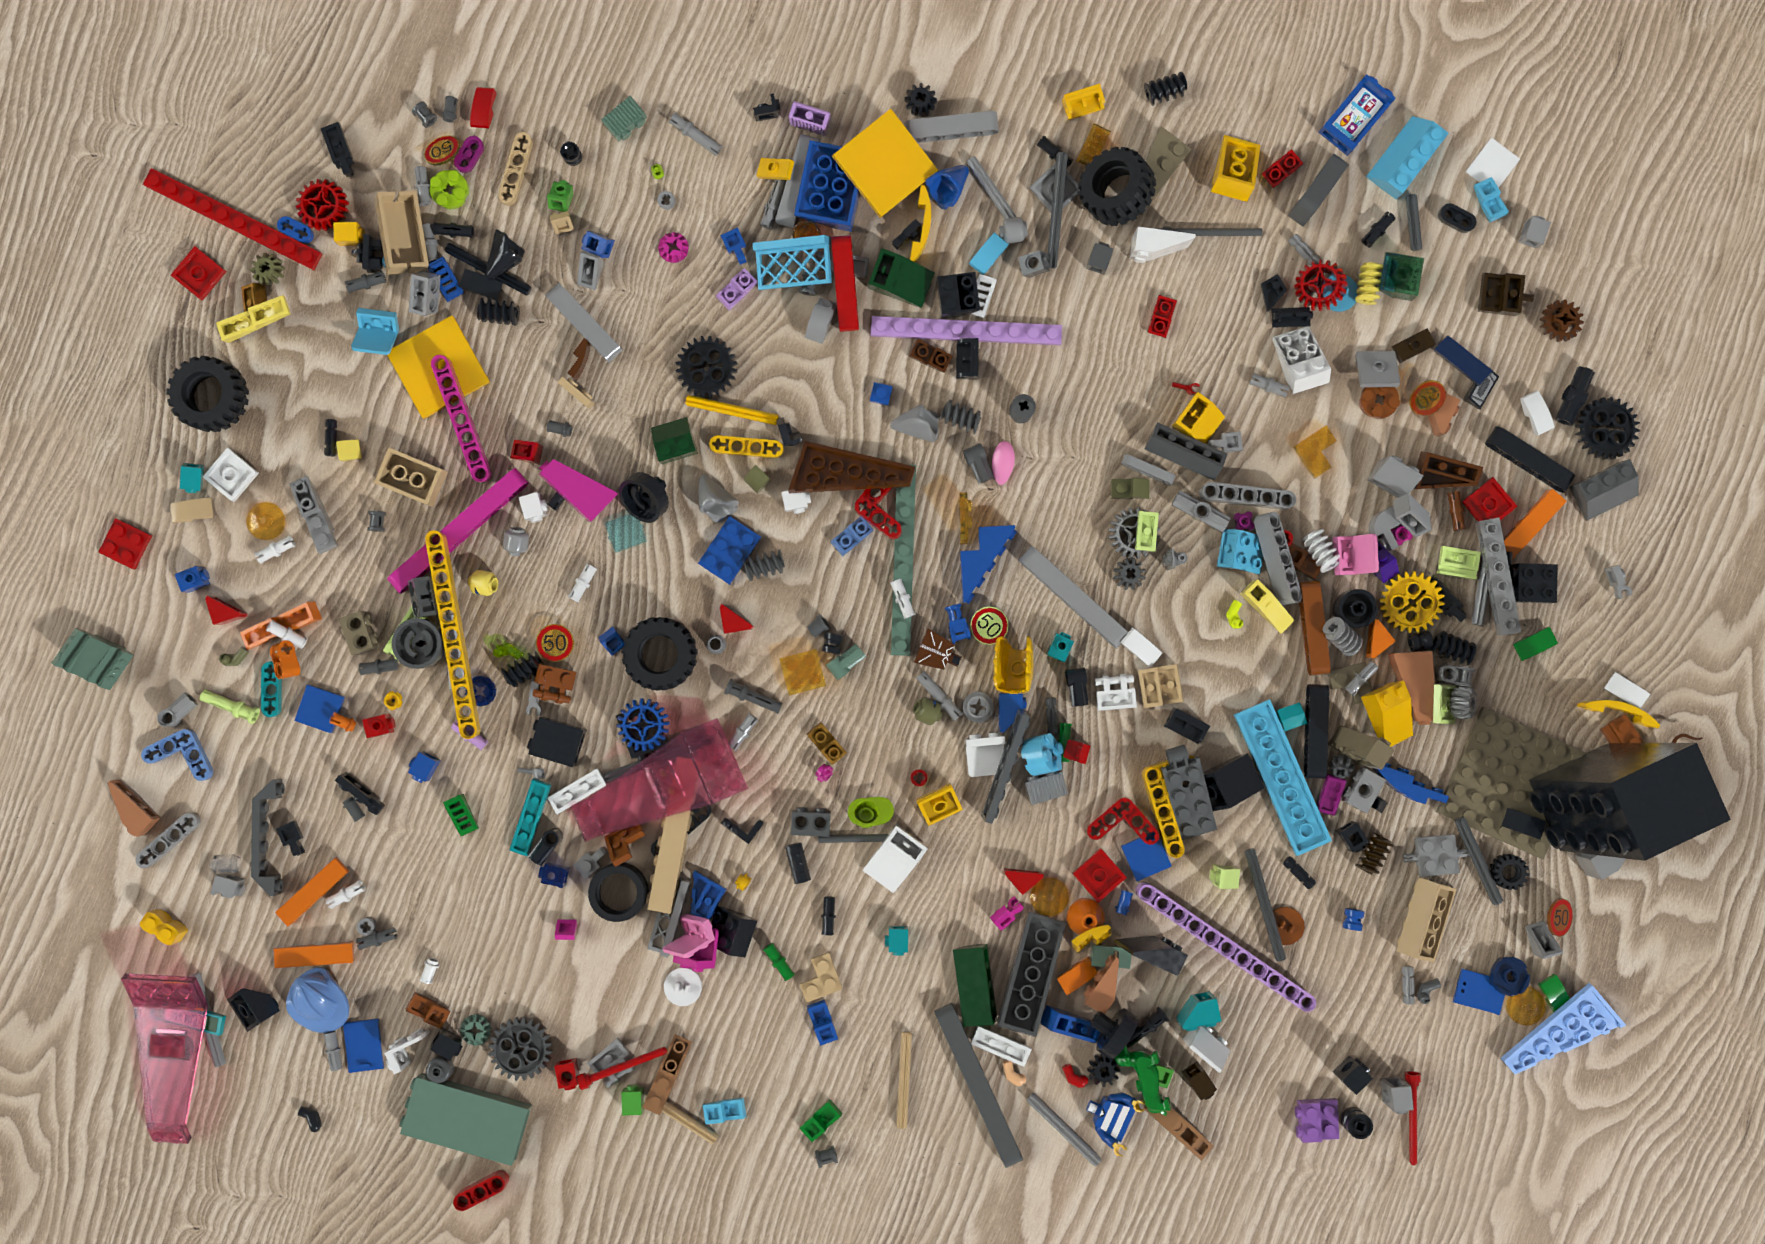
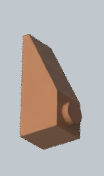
M120 780L109 781L107 783L122 824L127 827V832L136 837L146 835L160 817Z

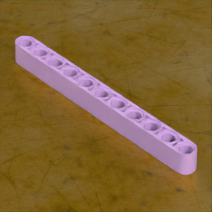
M1142 882L1137 885V896L1148 905L1301 1010L1310 1012L1315 1009L1316 1000L1307 991L1151 884ZM1149 887L1150 894L1146 897L1142 896V889ZM1161 898L1166 899L1164 907L1157 906V902ZM1181 909L1182 915L1179 918H1174V911ZM1193 920H1197V927L1195 929H1190V922ZM1213 931V938L1206 940V933ZM1229 942V949L1222 951V944ZM1245 953V959L1242 962H1238V955ZM1261 964V970L1254 973V966ZM1277 975V981L1270 984V977ZM1289 986H1293L1292 993L1286 995V988ZM1308 997V1004L1302 1005V999Z

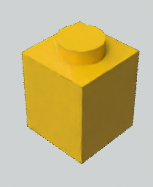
M333 222L334 242L339 246L363 244V234H365V231L357 222Z

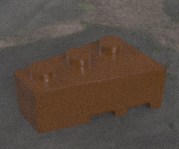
M1421 451L1416 468L1423 477L1413 489L1478 486L1483 467Z

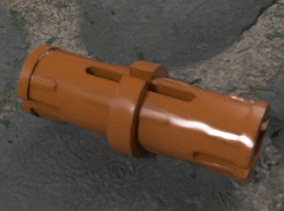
M1460 491L1454 492L1455 500L1453 499L1452 492L1447 493L1450 510L1448 511L1452 516L1453 531L1459 530L1458 522L1460 523L1461 530L1466 529L1463 512L1465 511L1461 506Z

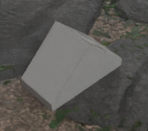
M585 251L580 252L577 285L596 290L604 266V261L600 256Z
M1544 921L1525 926L1533 955L1546 959L1563 953Z

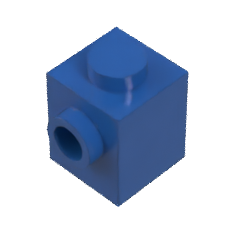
M194 566L174 574L181 592L190 593L210 585L208 580L210 579L209 573L201 566Z
M425 751L419 752L417 757H413L410 761L408 773L413 775L412 779L420 783L430 781L441 760Z

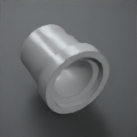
M711 636L707 641V648L713 654H720L726 648V641L722 636ZM714 639H719L721 642V646L717 650H713L711 647V642Z

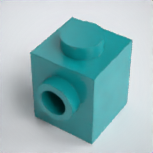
M183 463L180 470L179 489H185L187 493H197V491H200L203 488L204 465Z
M1060 632V634L1055 633L1046 655L1065 662L1074 643L1070 639L1071 636L1064 632Z
M889 926V935H885V947H889V952H892V955L902 956L904 953H908V926Z

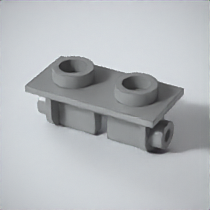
M1174 549L1165 551L1166 555H1163V565L1167 567V570L1174 569L1175 566L1184 564L1187 561L1185 553H1174Z

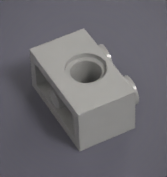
M1360 768L1353 774L1352 784L1344 790L1342 801L1361 812L1368 813L1386 780L1366 768ZM1364 784L1366 791L1360 794L1359 787Z

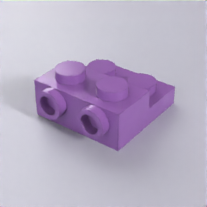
M1336 1098L1297 1100V1106H1295V1116L1298 1118L1296 1136L1302 1143L1339 1139L1338 1100Z

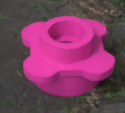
M1401 524L1399 527L1390 530L1398 546L1402 545L1404 541L1412 539V533Z
M826 764L820 766L815 773V776L818 777L817 780L821 783L827 781L833 774V767Z

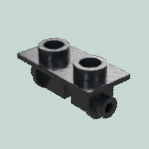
M1310 307L1271 309L1272 328L1311 326L1310 319L1313 318V311H1310Z

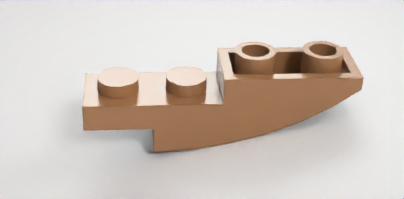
M674 1034L642 1108L658 1115L661 1114L692 1041Z
M1146 1105L1143 1107L1145 1111L1201 1161L1214 1147L1173 1108H1171V1111H1166L1167 1115L1164 1116L1161 1113H1150Z

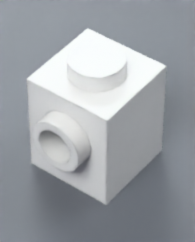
M782 492L786 512L793 511L794 514L803 513L808 508V503H811L809 492Z
M535 492L519 497L525 520L535 523L542 521V517L547 516L548 506L546 500H542L540 493Z

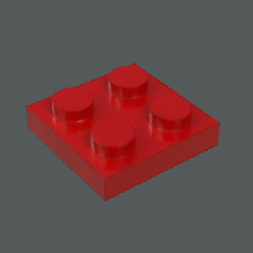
M194 246L170 276L203 301L227 271Z
M1494 477L1488 479L1462 501L1477 521L1500 518L1501 521L1518 507Z
M115 518L98 553L136 570L153 535Z
M1101 848L1072 872L1098 903L1127 878Z

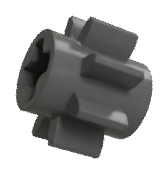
M1342 754L1337 757L1333 756L1329 769L1333 770L1332 775H1335L1337 778H1345L1347 776L1350 777L1351 772L1354 771V764H1351V758Z

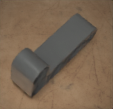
M1333 154L1288 216L1303 227L1320 207L1349 164L1336 154Z

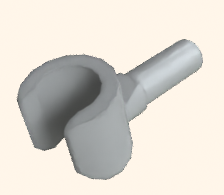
M518 767V772L533 774V777L536 779L545 778L544 769L542 768L526 769Z

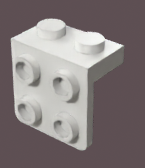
M1000 732L988 733L989 737H981V734L969 735V739H965L968 774L970 777L996 774L1005 748V736H1000Z
M421 1028L411 1033L412 1035L406 1038L404 1036L389 1045L390 1049L384 1053L389 1070L396 1074L406 1068L411 1063L405 1047L422 1040L430 1033V1030L424 1031Z

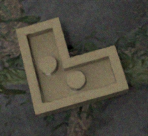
M1366 662L1330 670L1328 678L1331 689L1346 687L1356 676L1355 674H1359L1367 666ZM1370 678L1367 680L1368 684H1365L1353 696L1354 704L1362 703L1361 696L1373 691Z

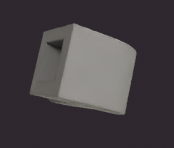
M822 298L819 299L809 319L805 338L823 344L828 334L831 320L837 310L836 303Z
M1394 506L1377 513L1369 524V534L1379 536V543L1388 551L1399 547L1390 529L1401 524L1395 519Z

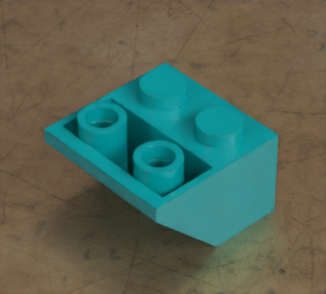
M1210 991L1190 995L1176 1017L1177 1023L1186 1031H1194L1199 1026L1204 1025L1205 1027L1216 1026L1218 1022H1222L1217 998Z

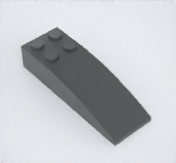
M1032 912L1028 913L996 1026L1031 1037H1037L1066 926L1065 922Z

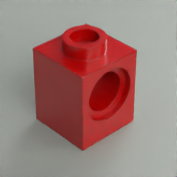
M577 1058L558 1061L554 1066L558 1089L564 1088L566 1091L575 1089L578 1085L577 1075H580ZM564 1072H570L572 1074V1079H566L564 1077Z

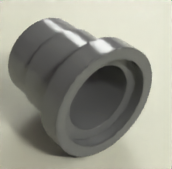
M821 614L817 615L816 619L807 626L815 638L823 632L831 630L830 625Z

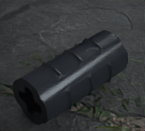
M802 842L785 846L794 884L811 880Z

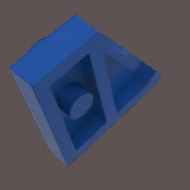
M694 871L691 914L707 918L710 921L727 888L700 872Z

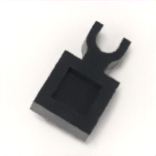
M915 219L892 241V245L896 250L910 238L914 240L920 234L921 224L918 220Z

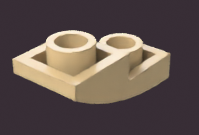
M211 498L192 499L170 504L172 523L193 522V519L213 518Z

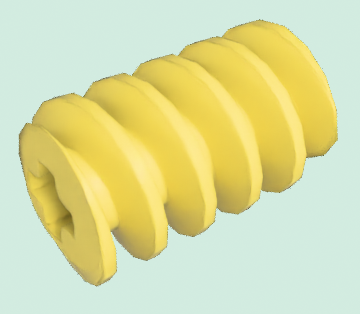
M1367 262L1363 263L1360 267L1362 273L1359 274L1360 281L1357 283L1358 287H1360L1356 290L1358 296L1355 297V301L1357 303L1366 305L1377 304L1374 300L1381 297L1375 293L1380 292L1377 285L1381 282L1378 277L1382 276V272H1379V270L1383 269L1382 264Z

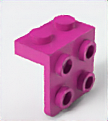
M712 928L715 940L709 943L706 948L699 949L689 958L673 955V962L680 964L681 968H692V971L703 972L704 969L715 968L719 938L718 929Z

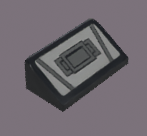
M1493 371L1480 386L1473 382L1463 401L1480 410L1499 376Z

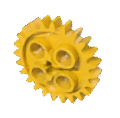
M1415 570L1412 571L1411 575L1404 571V577L1397 574L1396 581L1391 578V585L1384 584L1387 591H1381L1385 598L1379 599L1380 602L1384 603V605L1380 606V609L1386 610L1382 614L1383 617L1389 616L1387 623L1394 621L1393 628L1400 625L1401 632L1406 627L1409 633H1411L1412 628H1415L1418 633L1421 626L1427 630V623L1433 626L1432 619H1440L1436 613H1443L1439 606L1445 605L1443 601L1439 600L1444 597L1443 594H1438L1442 588L1440 586L1434 587L1437 581L1433 580L1430 582L1431 576L1428 575L1424 578L1423 572L1416 576ZM1411 584L1418 585V589L1414 593L1408 592V587ZM1426 590L1424 594L1417 597L1421 591ZM1399 596L1403 598V601L1400 605L1393 604V599L1395 597ZM1424 598L1431 599V603L1427 607L1421 606V601ZM1408 599H1413L1415 605L1409 604ZM1404 608L1401 613H1398L1400 609ZM1415 611L1416 615L1413 619L1409 620L1406 618L1407 612Z

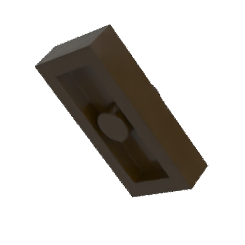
M1428 328L1393 345L1392 349L1395 351L1399 362L1402 363L1430 349L1436 343Z

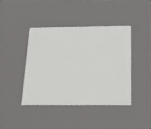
M1491 137L1466 170V173L1478 182L1492 177L1499 188L1520 158Z

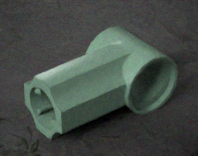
M855 644L844 654L833 659L826 667L838 681L866 656L858 645Z

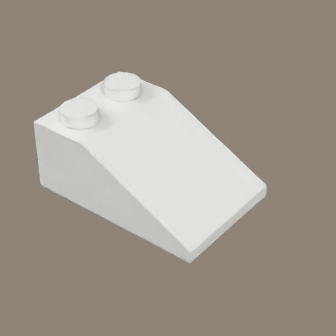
M1138 226L1132 236L1129 259H1134L1137 263H1145L1146 261L1180 251L1190 246L1196 234Z

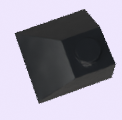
M242 988L227 999L247 1032L280 1011L278 1002L270 994Z

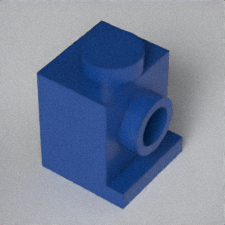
M587 231L582 238L581 249L601 258H609L615 240L594 231Z

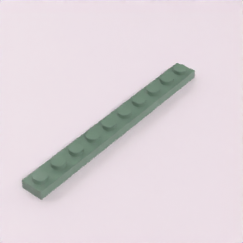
M911 465L915 466L911 486L896 487L895 520L901 525L902 534L899 538L895 539L893 581L902 579L905 590L911 597L909 598L911 605L916 465ZM893 591L891 655L910 656L911 617L903 618L904 616L899 604L895 601L896 596Z

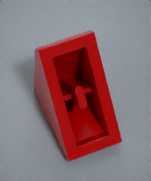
M514 440L510 458L539 465L544 446L537 442Z
M207 595L205 598L213 625H223L245 618L248 615L215 596Z
M724 604L720 605L724 634L747 631L754 628L752 624Z
M1004 868V874L1022 895L1044 877L1043 872Z

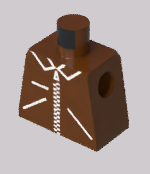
M927 629L914 663L944 670L947 663L958 667L962 656L952 653L953 643L934 631Z

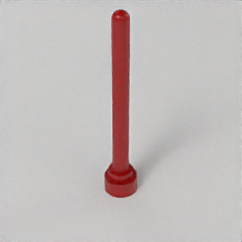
M661 1047L591 1075L590 1073L577 1075L578 1085L581 1090L590 1088L594 1081L665 1055L667 1049Z
M1407 1071L1405 1072V1081L1411 1086L1414 1109L1409 1110V1162L1415 1166L1417 1164V1086L1421 1082V1073Z

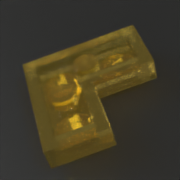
M1326 425L1293 447L1313 478L1332 468L1321 451L1337 440Z

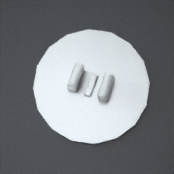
M677 968L671 971L664 982V993L667 999L678 1006H688L694 1003L702 991V981L699 975L689 968Z

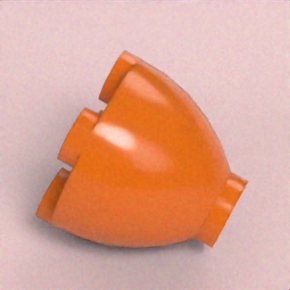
M1079 898L1068 909L1067 923L1072 931L1080 935L1095 927L1103 926L1105 923V913L1097 901L1090 898ZM1086 918H1092L1091 924L1085 923Z

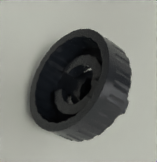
M636 472L622 482L619 487V497L624 508L630 515L641 522H655L667 511L669 505L668 496L665 491V481L660 479L659 476L652 477L643 472Z
M1125 1008L1119 1010L1112 1019L1098 1011L1090 1022L1092 1027L1102 1033L1097 1042L1096 1050L1109 1060L1114 1059L1131 1039L1138 1024V1017Z

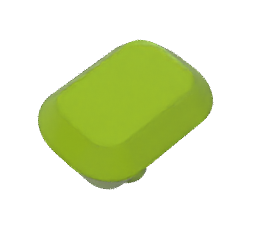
M655 164L651 167L655 179L664 177V171L660 164Z

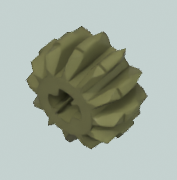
M263 253L262 257L256 255L257 262L251 261L255 266L250 269L254 273L253 278L256 281L259 280L261 285L267 284L272 286L273 281L278 284V277H284L280 273L285 270V267L281 266L282 260L277 259V256L274 254L269 256V254Z

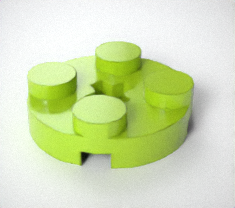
M444 170L430 179V195L439 206L449 210L457 209L466 202L465 199L469 195V185L466 179L456 170ZM449 185L451 187L454 186V189L452 190L451 194L445 192V189Z

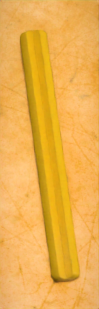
M687 395L685 404L690 407L777 425L776 419H779L777 414Z

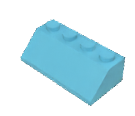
M1412 116L1366 177L1394 199H1397L1404 193L1449 133L1434 121Z

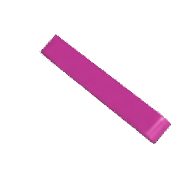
M436 355L431 360V367L470 474L477 482H487L491 479L492 472L453 364L449 358L443 355ZM444 359L446 365L443 369H439L438 362ZM447 378L452 379V385L449 388H446L444 385V381ZM454 396L459 398V403L456 406L451 404V399ZM461 414H464L466 417V421L463 424H459L457 420ZM470 432L472 440L467 443L464 440V435ZM474 450H477L479 453V458L476 461L471 459V453ZM481 468L486 471L483 479L477 476V472Z

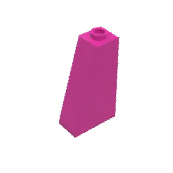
M555 459L551 462L546 460L539 467L541 472L538 475L588 522H591L617 495L614 490Z

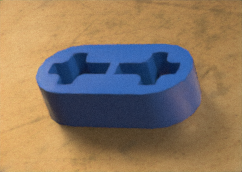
M281 217L277 222V228L280 232L303 244H308L314 239L312 229L290 217ZM289 223L294 228L291 230L283 225ZM298 231L306 232L308 236L302 237Z

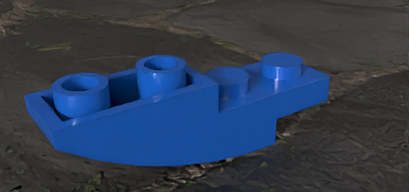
M1388 763L1385 764L1382 770L1373 768L1378 776L1386 780L1385 783L1389 787L1413 801L1426 805L1427 799L1430 798L1447 803L1449 796L1443 794L1444 790L1432 787L1431 790L1424 788L1425 784L1413 781L1415 776L1409 775V770L1399 767L1397 770L1390 768L1391 764Z

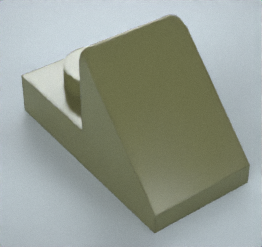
M1141 478L1111 479V499H1149L1150 480Z

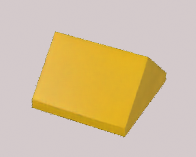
M951 783L916 799L928 826L963 810Z

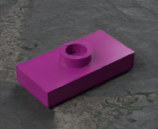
M1330 774L1326 775L1317 802L1319 812L1333 816L1336 815L1347 782L1345 778H1337Z

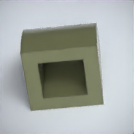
M757 465L744 478V481L757 494L771 481Z

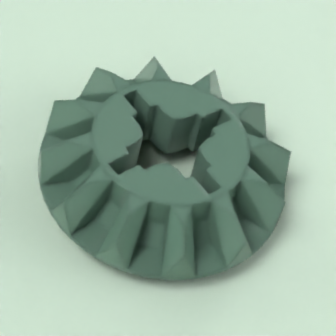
M474 1014L468 1016L462 1022L459 1030L461 1032V1039H464L467 1044L474 1046L485 1043L491 1034L490 1022L482 1015ZM474 1025L477 1029L483 1030L481 1032H478L476 1034V1037L474 1035V1032L468 1031L472 1029Z

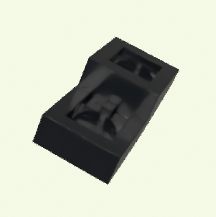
M465 269L458 287L496 301L503 282L489 279L485 275Z
M1507 808L1501 826L1541 840L1547 821Z

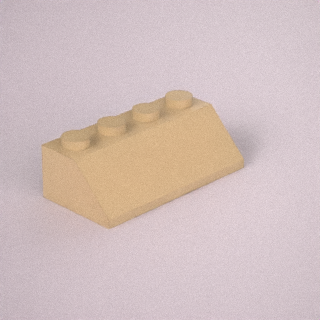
M1418 878L1414 885L1413 898L1408 904L1409 911L1407 917L1403 921V931L1397 941V952L1416 959L1435 962L1457 890L1456 888Z

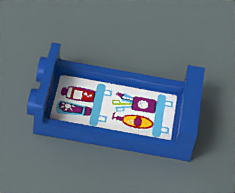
M1366 74L1318 133L1348 156L1396 98L1389 89L1383 88L1378 84L1376 78Z

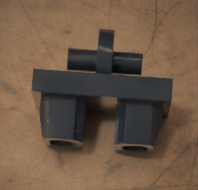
M363 234V244L358 243L357 249L351 250V255L357 257V263H362V269L367 270V273L383 269L382 258L374 257V251H383L381 239L373 238L369 234Z

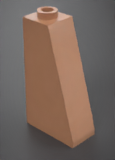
M1433 652L1389 653L1388 657L1397 681L1404 680L1410 694L1412 721L1419 722V725H1430L1431 721H1433L1435 684Z

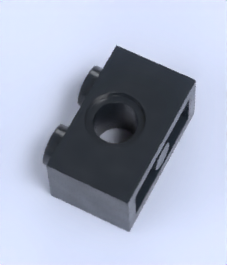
M1350 1056L1332 1071L1356 1095L1373 1079L1368 1074L1370 1072L1369 1068L1358 1058L1353 1060Z

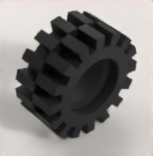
M1503 854V856H1497L1498 859H1493L1494 865L1490 864L1492 868L1490 872L1496 885L1508 890H1517L1518 887L1524 886L1523 882L1527 883L1528 880L1525 878L1529 876V873L1526 872V870H1529V867L1525 866L1526 862L1521 860L1522 858L1511 854ZM1511 864L1515 867L1516 874L1513 878L1506 879L1503 876V868Z

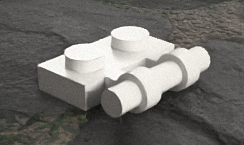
M1119 674V676L1114 677L1103 675L1102 678H1095V686L1103 685V691H1096L1097 710L1136 708L1135 688L1127 689V683H1133L1134 676ZM1110 684H1120V689L1110 690Z

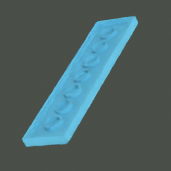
M1268 699L1233 714L1295 856L1331 842L1332 839L1271 700Z

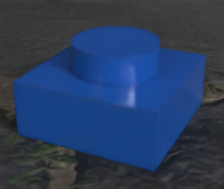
M874 382L870 402L888 406L893 386Z

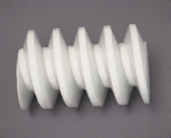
M1324 529L1313 531L1302 539V541H1305L1304 546L1309 547L1308 552L1313 554V560H1317L1316 565L1322 566L1320 568L1322 573L1333 569L1340 563L1337 562L1340 555L1333 556L1336 548L1329 549L1332 542L1325 543L1328 536L1321 537Z

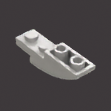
M305 476L289 483L301 516L306 520L317 552L322 554L338 547L333 534L335 532L333 525L309 477Z

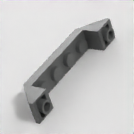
M282 779L271 780L252 799L251 877L269 896L281 894L283 889L281 874H266L268 870L266 852L269 847L268 841H266V833L269 830V823L267 822L269 803L267 799L282 798L285 791Z

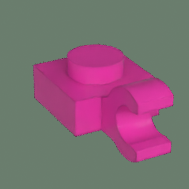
M1015 896L1008 901L1007 908L1005 905L1002 906L990 917L1001 931L1016 919L1014 915L1021 912L1024 908L1021 903H1018L1019 901Z

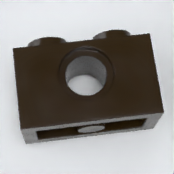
M1198 1061L1181 1071L1200 1100H1207L1215 1094L1214 1092L1217 1088Z

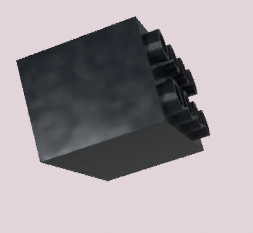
M1607 743L1587 752V754L1580 758L1568 761L1557 768L1529 779L1533 789L1529 794L1530 801L1539 813L1544 814L1549 825L1545 829V835L1549 843L1560 851L1646 861L1731 820L1697 743Z

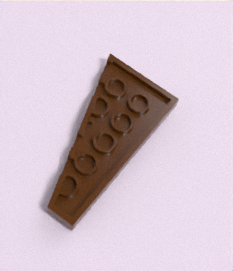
M805 441L788 492L806 493L910 487L915 473V466Z

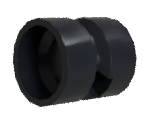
M1350 1107L1343 1111L1341 1115L1342 1126L1353 1137L1365 1139L1371 1135L1373 1131L1372 1120L1357 1107Z

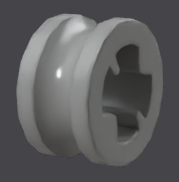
M663 191L658 195L657 201L661 208L670 210L675 206L676 200L672 193ZM665 196L667 198L671 197L669 199L670 204L668 205L666 203L665 205L662 204L664 202L663 197Z
M366 917L357 924V931L363 936L372 934L377 928L376 921L371 917ZM368 922V926H371V929L365 931L366 928L363 927V924Z

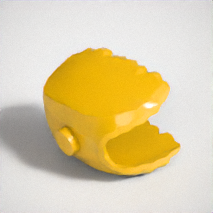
M1004 636L998 637L994 647L993 681L996 690L1008 694L1029 692L1034 670L1032 638L1026 636V648L1016 650L1011 647L1007 638Z

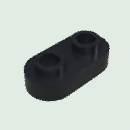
M1451 203L1444 205L1438 212V218L1442 223L1461 233L1470 232L1477 223L1472 213ZM1445 212L1450 214V218L1445 216ZM1462 221L1467 223L1466 227L1462 225Z

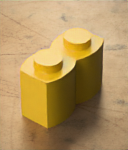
M161 909L146 912L139 923L145 932L155 934L157 939L166 945L181 942L188 931L182 922L172 920L171 916Z

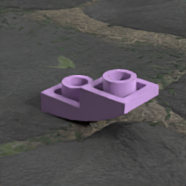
M744 268L731 279L725 288L716 294V298L730 311L747 295L758 281Z

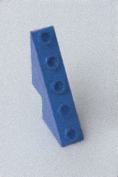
M1015 525L978 527L979 550L960 551L963 603L969 604L975 595L972 593L975 587H981L985 581L983 575L986 571L991 572L996 564L993 560L997 555L1001 556L1007 548L1004 545L1007 539L1012 540L1017 533Z

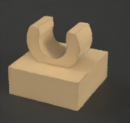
M568 211L558 214L554 212L553 215H550V221L556 235L574 230V225Z

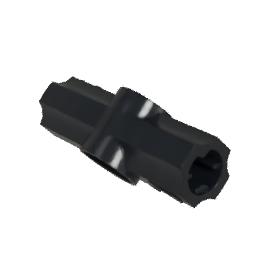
M1581 366L1577 367L1571 384L1566 387L1561 398L1563 402L1555 418L1559 423L1569 426L1573 425L1579 409L1588 398L1589 393L1587 390L1595 374L1592 369Z

